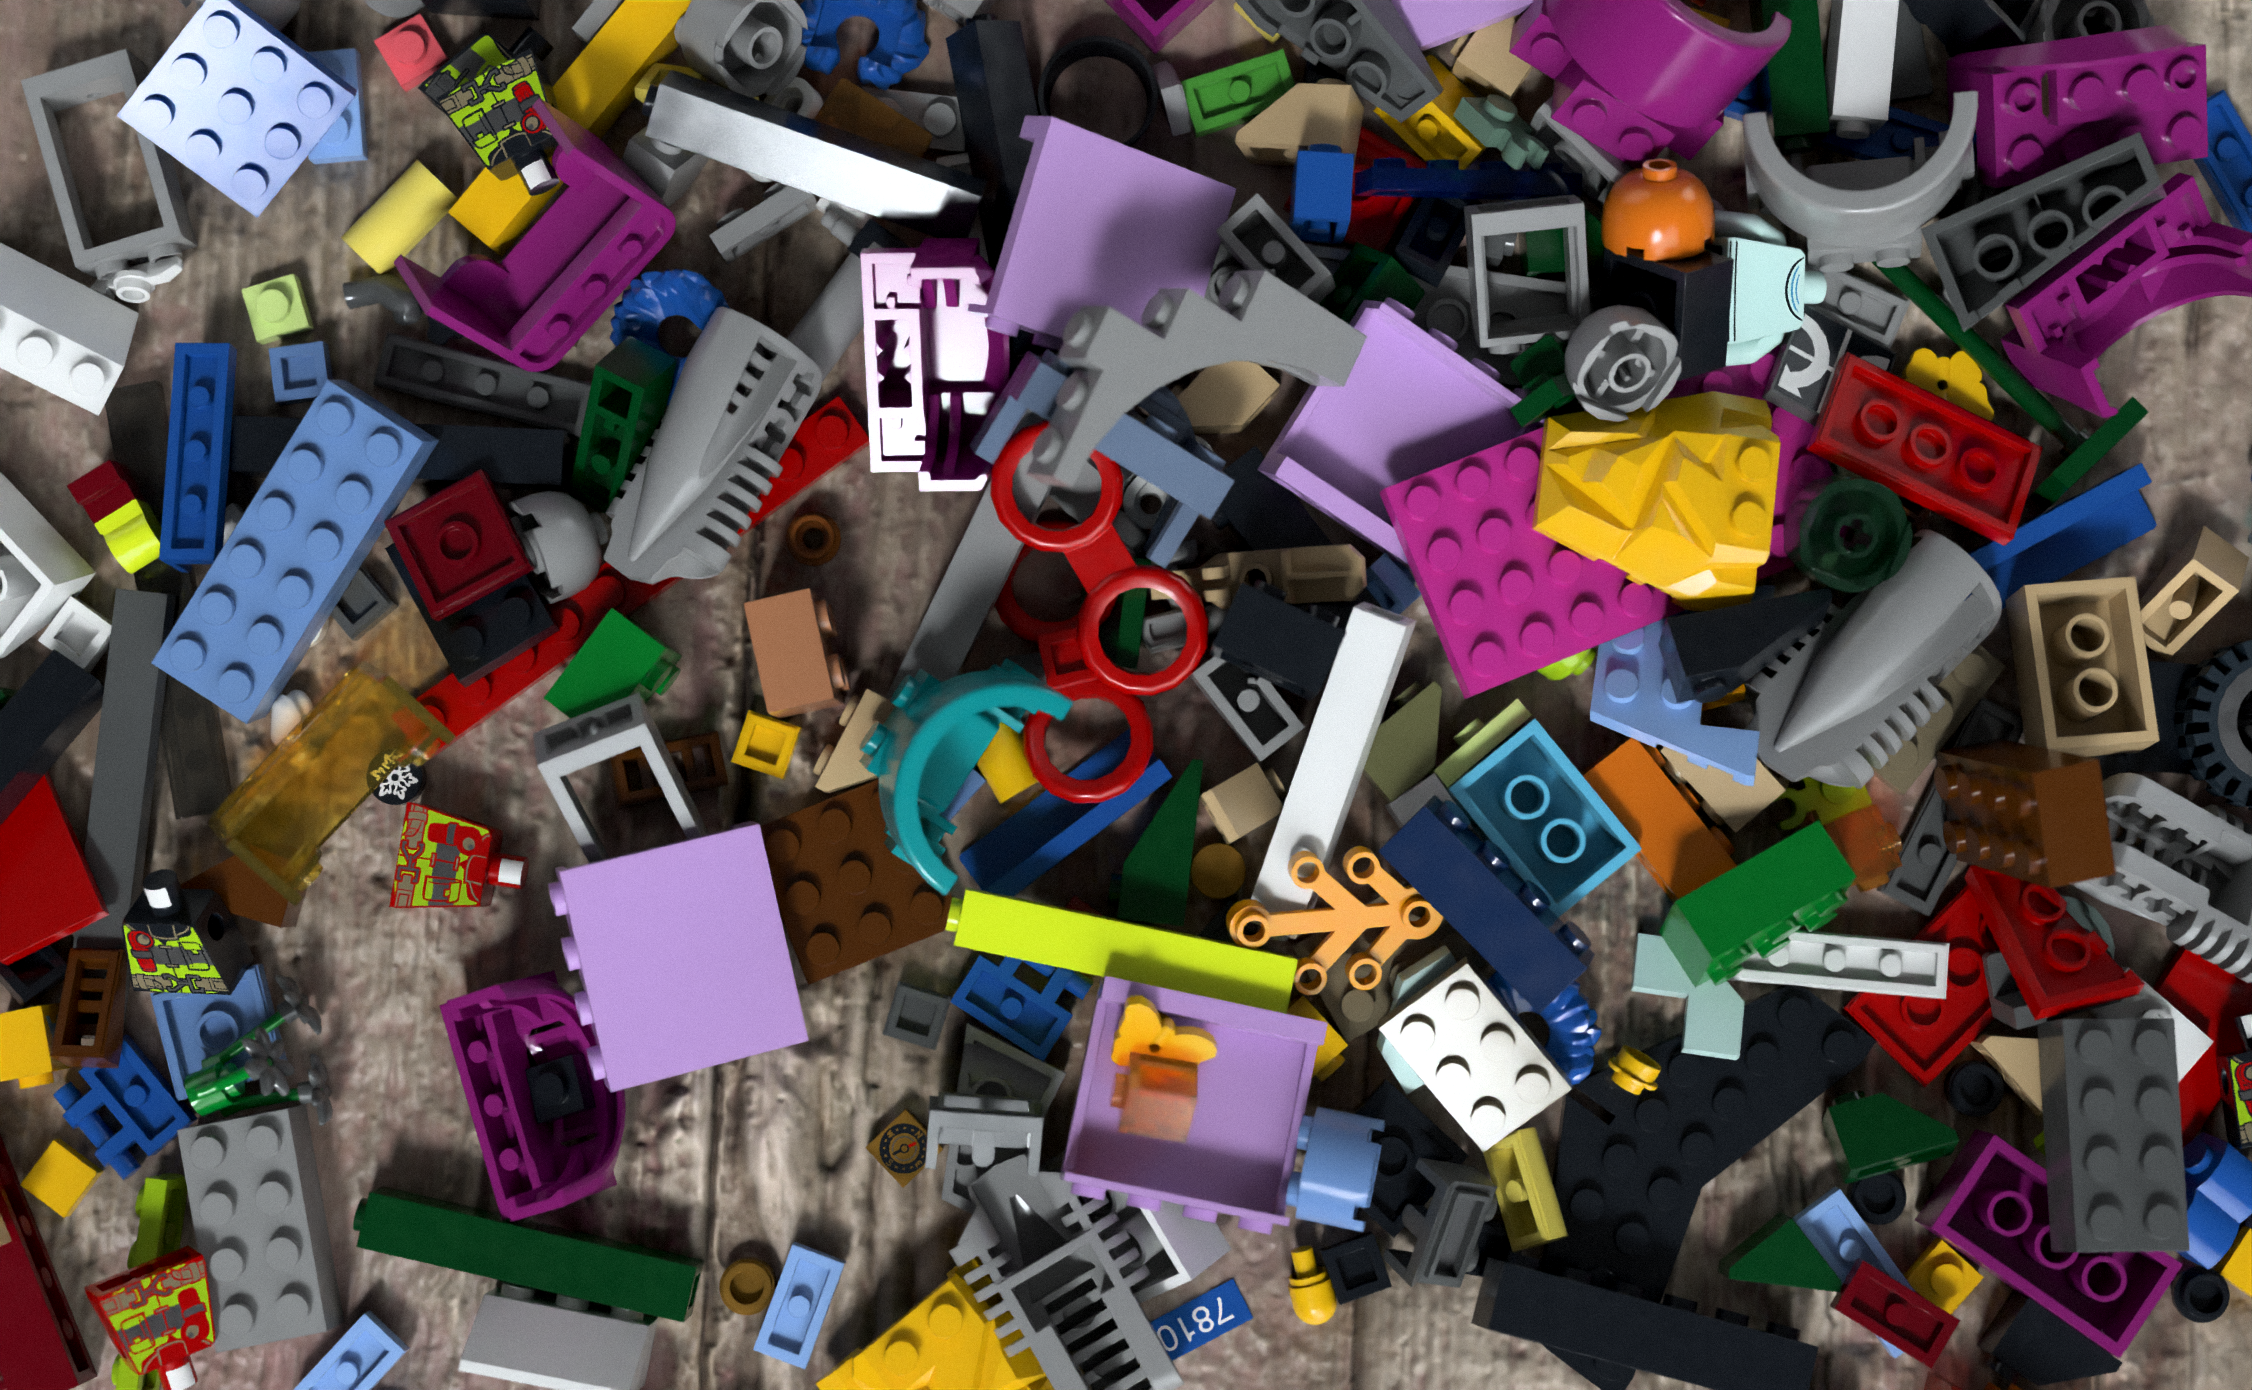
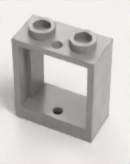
M1574 194L1464 206L1472 332L1480 348L1488 347V353L1510 354L1521 351V344L1538 342L1546 335L1556 336L1567 345L1575 328L1590 315L1584 202ZM1563 228L1568 314L1490 322L1484 236Z

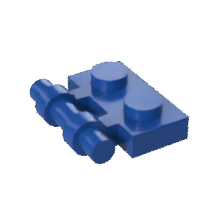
M979 955L950 1002L1043 1062L1073 1016V1013L1055 1001L1063 989L1083 1000L1094 981L1078 971L1007 956L1004 957L998 966L983 955ZM1022 962L1050 979L1041 993L1014 976Z
M128 1034L123 1035L119 1068L83 1067L78 1072L92 1088L88 1093L83 1096L76 1086L69 1082L53 1095L66 1111L63 1114V1118L73 1129L79 1127L98 1149L94 1153L104 1167L111 1165L123 1181L131 1177L142 1167L129 1151L136 1142L148 1157L156 1155L178 1136L177 1130L189 1127L198 1119L183 1100L177 1101L174 1089ZM103 1105H106L123 1125V1128L116 1134L97 1113Z

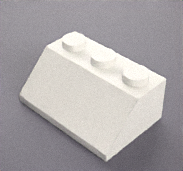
M0 243V368L99 416L125 366L139 313Z
M0 472L1 659L52 622L69 597H78L96 572Z
M1065 1151L1046 1161L1042 1166L1048 1172H1061ZM1106 1189L1105 1195L1109 1202L1089 1214L1093 1223L1113 1211L1118 1215L1119 1221L1099 1232L1103 1241L1123 1229H1126L1130 1236L1129 1239L1110 1250L1113 1258L1133 1247H1136L1140 1256L1120 1268L1123 1276L1143 1265H1146L1149 1269L1150 1275L1130 1287L1139 1303L1193 1280L1231 1250L1217 1223L1183 1217L1184 1205L1162 1201L1160 1212L1126 1205L1128 1193ZM1078 1196L1083 1205L1094 1199Z
M504 1281L502 1288L495 1287L484 1294L458 1371L556 1390H640L645 1385L658 1318L644 1316V1313L611 1306V1309L591 1306L588 1300L557 1294L556 1299L535 1295L536 1288Z

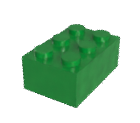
M1817 820L1676 900L1659 933L1695 988L1710 979L1717 986L1744 969L1741 963L1758 952L1761 958L1765 959L1791 942L1788 936L1805 925L1807 930L1812 932L1838 915L1835 909L1849 899L1845 893L1857 876L1820 821Z

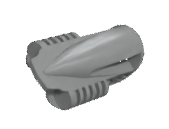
M717 307L688 354L668 408L660 420L661 426L659 429H655L650 437L654 441L653 446H645L640 454L645 459L642 465L639 463L633 465L630 473L635 478L632 482L624 480L620 487V490L624 493L623 498L614 497L605 512L612 518V536L603 559L627 578L652 585L670 577L705 579L723 572L732 557L726 551L728 546L737 548L742 540L737 531L739 528L748 530L752 519L747 514L749 511L758 513L763 503L757 497L759 494L768 495L773 485L768 479L770 476L779 478L783 467L778 462L819 394L822 375L818 365L794 344L767 326L735 310ZM763 346L767 350L777 353L772 362L765 359L766 355ZM757 369L764 371L759 380L754 378ZM779 402L783 403L781 408L777 406Z
M1929 529L1918 530L1911 537L1909 543L1842 609L1830 603L1821 625L1762 669L1763 673L1759 671L1744 683L1746 688L1745 694L1751 700L1750 704L1754 715L1746 730L1760 731L1757 752L1760 760L1767 767L1793 782L1811 777L1825 784L1841 787L1853 786L1861 789L1875 775L1872 767L1881 769L1889 761L1886 753L1895 755L1903 747L1900 739L1909 741L1917 733L1915 725L1923 727L1930 721L1931 715L1929 711L1938 713L1944 707V698L1936 687L1990 634L1999 621L2002 610L2000 593L1988 574L1960 546L1945 536Z
M2119 773L2102 781L2116 874L2071 885L2101 902L2166 926V936L2170 941L2180 946L2184 945V948L2188 951L2201 955L2208 962L2218 964L2219 968L2231 974L2234 973L2239 979L2252 984V825L2246 822L2243 823L2242 819L2233 814H2227L2224 809L2217 805L2210 804L2201 808L2139 774ZM2120 825L2126 830L2119 838H2116L2118 826ZM2137 837L2140 838L2142 842L2138 846L2134 847L2131 845L2136 842Z
M1027 1153L994 1165L968 1187L974 1213L958 1242V1246L951 1249L949 1253L957 1267L976 1256L980 1257L983 1264L964 1275L963 1278L967 1285L987 1274L993 1280L992 1283L973 1294L978 1303L997 1292L1001 1294L1003 1300L983 1312L988 1321L1010 1310L1014 1317L993 1330L997 1338L1001 1339L1019 1328L1024 1336L1004 1348L1008 1357H1012L1031 1347L1054 1390H1175L1185 1384L1130 1288L1150 1275L1149 1269L1146 1265H1143L1123 1276L1120 1268L1140 1256L1136 1247H1133L1113 1258L1110 1250L1129 1239L1130 1236L1126 1229H1123L1103 1241L1099 1232L1119 1221L1118 1215L1113 1211L1094 1223L1089 1216L1090 1213L1109 1202L1106 1195L1104 1200L1093 1199L1083 1205L1078 1197L1080 1195L1070 1193L1072 1182L1059 1179L1060 1172H1048L1039 1164L1038 1176L1027 1175Z

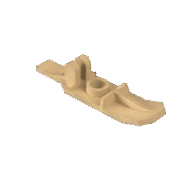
M1351 544L1218 553L1199 568L1170 570L1184 577L1201 598L1205 599V602H1211L1222 609L1230 608L1241 583L1253 587L1249 582V573L1252 569L1261 570L1266 576V583L1286 592L1287 596L1284 602L1287 604L1356 600L1367 586L1365 557ZM1151 588L1152 600L1172 599L1169 595Z

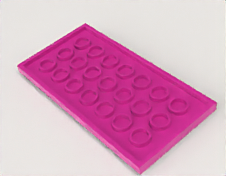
M1779 345L1752 364L1726 366L1676 381L1673 390L1664 399L1716 391L1765 400L1762 398L1780 347ZM1767 401L1772 416L1771 432L1779 436L1781 445L1770 553L1766 563L1757 567L1756 581L1842 547L1853 521L1827 459L1806 450L1814 430L1813 425ZM1544 427L1386 487L1379 492L1464 699L1686 610L1672 603V596L1647 583L1641 586L1625 578V571L1600 558L1593 561L1532 529Z

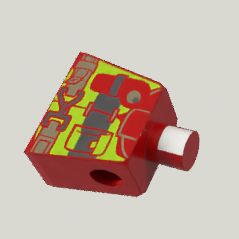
M407 802L389 907L490 906L495 886L520 890L524 888L528 875L529 859L524 856L500 853L503 839V830L428 804Z
M187 1245L84 1287L90 1303L122 1360L137 1375H142L157 1369L163 1390H184L198 1381L190 1355L212 1346L216 1339L206 1263L203 1254Z

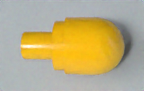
M1312 1246L1297 1247L1291 1250L1295 1272L1288 1277L1290 1282L1288 1290L1294 1312L1300 1320L1307 1324H1323L1333 1316L1336 1310L1337 1299L1326 1268L1317 1266Z

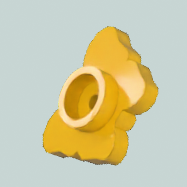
M1927 348L1918 349L1911 354L1907 365L1902 371L1904 380L1988 421L1993 420L1994 411L1988 402L1987 389L1983 384L1979 383L1982 380L1983 374L1978 365L1964 351H1959L1949 358L1939 357L1938 359L1936 354ZM1938 382L1943 383L1944 390L1938 388Z
M1135 995L1126 999L1124 1012L1119 1019V1029L1114 1032L1111 1047V1059L1115 1064L1121 1066L1135 1064V1067L1145 1071L1146 1079L1152 1084L1164 1085L1171 1080L1181 1077L1183 1069L1193 1070L1201 1062L1216 1056L1217 1042L1214 1036L1206 1030L1194 1026H1176L1172 1018L1166 1014L1159 1013L1156 1006L1143 996Z

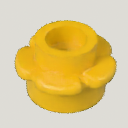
M1623 1045L1616 1057L1609 1058L1608 1064L1614 1070L1611 1079L1623 1089L1636 1095H1640L1644 1088L1651 1091L1657 1089L1658 1084L1654 1081L1662 1068L1645 1053L1633 1047Z

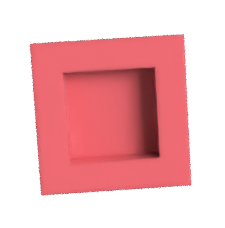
M420 13L374 40L400 86L406 92L421 84L450 60L427 21Z

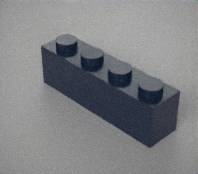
M1434 795L1378 852L1540 1014L1588 969L1595 956L1589 949L1591 942L1576 924L1571 921H1567L1564 924L1548 908L1551 902L1536 884L1529 880L1523 883L1508 868L1510 860L1496 844L1489 840L1483 843L1468 828L1470 821L1456 804L1449 800L1442 802Z

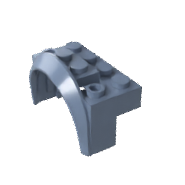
M1046 349L1041 358L1028 350L978 433L969 444L972 451L991 464H994L1027 409L1051 422L1058 407L1056 399L1059 389L1065 380L1073 375L1075 369L1057 359L1058 355ZM1163 385L1137 404L1150 414L1145 423L1126 412L1094 449L1167 493L1165 503L1142 548L1147 558L1166 569L1199 514L1211 520L1235 481L1222 471L1227 461L1196 441L1191 422L1184 408L1170 389Z

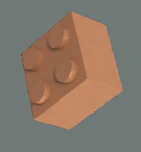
M810 588L743 603L766 708L769 714L782 719L845 704L842 691L851 690L844 658H840L838 653L833 654L830 638L839 636L832 604H828L826 599L821 600Z

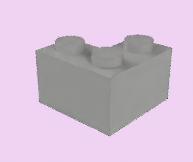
M1258 193L1216 230L1222 245L1246 271L1266 270L1317 304L1337 288L1330 271Z
M1214 656L1191 675V679L1258 764L1305 728L1272 686L1271 682Z

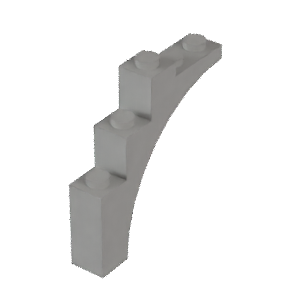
M1266 270L1235 271L1233 277L1221 289L1218 299L1219 307L1190 288H1159L1158 293L1148 301L1143 310L1142 326L1110 306H1081L1079 312L1075 313L1065 326L1063 332L1064 344L1057 359L1074 368L1075 371L1059 389L1056 399L1058 407L1048 428L1039 434L1033 445V460L1026 474L1043 484L1072 487L1094 448L1127 411L1157 388L1194 370L1232 361H1247L1280 369L1313 386L1344 387L1367 336Z

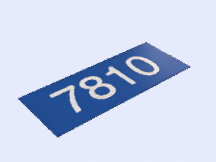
M1231 1279L1150 1323L1173 1361L1253 1319V1316L1234 1279Z

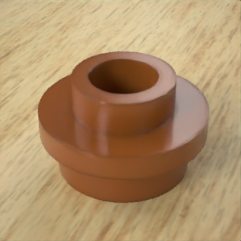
M817 511L805 512L797 516L789 525L786 533L787 548L790 554L801 564L812 567L822 566L830 562L837 555L841 546V532L836 522L830 516ZM811 530H819L824 535V542L818 549H809L805 545V536Z

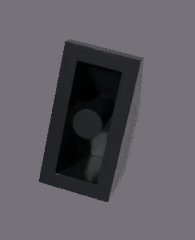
M2014 1290L1976 1344L1991 1355L1986 1365L2013 1384H2016L2020 1377L2037 1386L2114 1373L2117 1372L2123 1363L2038 1303Z

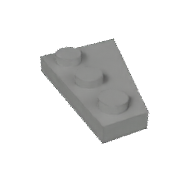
M967 1023L957 1093L1034 1098V1103L1042 1104V1117H1045L1066 1072L1045 1061L1042 1062L1032 1054ZM949 1144L941 1199L973 1215L974 1210L968 1187L994 1165L1027 1153L1026 1149L995 1147V1156L992 1164L980 1167L972 1161V1146Z

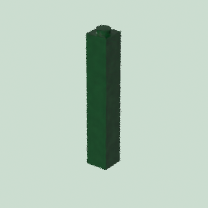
M1749 0L1752 33L1762 32L1769 28L1771 17L1776 11L1792 22L1791 33L1786 43L1756 75L1759 111L1766 112L1771 137L1776 147L1780 148L1782 155L1811 152L1814 150V145H1818L1830 132L1817 0Z
M384 1186L370 1191L368 1198L363 1197L360 1200L353 1222V1229L360 1232L356 1245L358 1248L683 1323L692 1315L704 1265V1260L523 1218L511 1221L510 1218L502 1220L500 1213Z

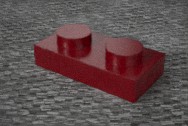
M1860 1258L1856 1260L1841 1285V1293L1837 1292L1829 1305L1931 1369L1960 1322L1956 1317Z

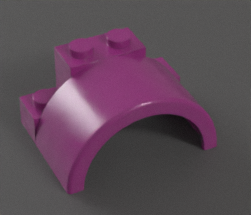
M1534 0L1512 27L1509 52L1555 79L1551 119L1631 167L1638 169L1642 168L1645 161L1655 159L1665 147L1690 161L1724 124V110L1786 43L1791 33L1792 22L1776 11L1771 17L1769 28L1757 33H1743L1724 28L1707 20L1680 0Z

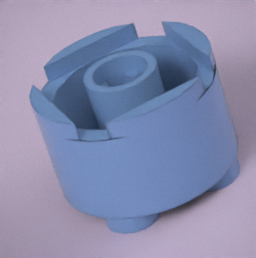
M1317 1107L1314 1117L1302 1116L1296 1148L1306 1150L1302 1173L1291 1172L1285 1205L1296 1207V1219L1364 1232L1367 1221L1356 1219L1358 1207L1370 1208L1382 1147L1378 1143L1371 1142L1373 1130L1384 1132L1385 1120L1323 1107Z

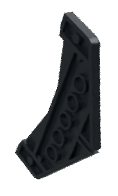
M1784 985L1744 1003L1740 1057L1737 1060L1681 1053L1683 1032H1680L1641 1050V1052L1655 1060L1662 1068L1654 1081L1658 1084L1657 1089L1654 1091L1644 1088L1640 1095L1628 1092L1611 1079L1614 1070L1610 1066L1591 1073L1579 1084H1574L1575 1088L1612 1115L1605 1123L1569 1095H1563L1552 1183L1568 1237L1545 1244L1542 1272L1559 1276L1561 1265L1594 1274L1592 1285L1611 1290L1613 1279L1646 1288L1644 1299L1661 1303L1702 1187L1861 1064L1877 1041L1807 989L1799 986ZM1543 1345L1548 1351L1601 1390H1625L1636 1372V1369Z

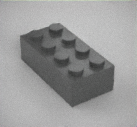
M2174 1018L2060 1019L2037 1024L2051 1252L2190 1251Z

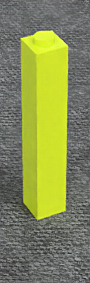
M965 887L963 899L952 897L945 928L947 931L956 932L954 946L1102 977L1119 978L1287 1014L1298 959L1291 955L1258 948H1244L1225 941Z

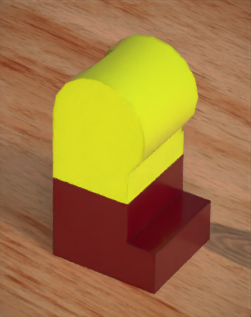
M109 459L67 485L77 504L84 507L100 535L104 536L110 551L128 573L133 574L159 558L161 526L128 467Z

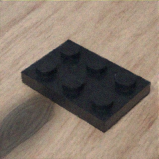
M395 543L385 548L454 675L464 687H468L560 631L529 573L444 619L436 621L432 619Z

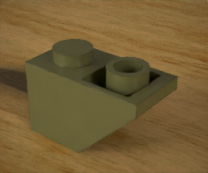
M1415 681L1391 701L1398 710L1379 725L1362 774L1387 804L1396 800L1435 767L1442 688L1436 681H1433L1425 688L1418 681Z

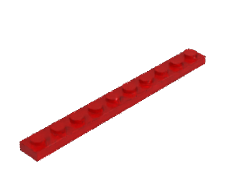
M837 396L802 421L778 462L783 467V471L779 478L769 477L768 481L773 485V488L768 495L759 494L757 498L763 505L758 513L749 511L747 516L752 519V523L748 530L739 528L737 531L738 535L742 537L870 445L869 436L840 396ZM606 562L600 566L597 577L586 589L571 597L547 605L560 631L468 687L460 684L454 673H451L392 717L422 759L430 761L572 659L611 608L630 617L683 578L670 577L652 585L631 580Z

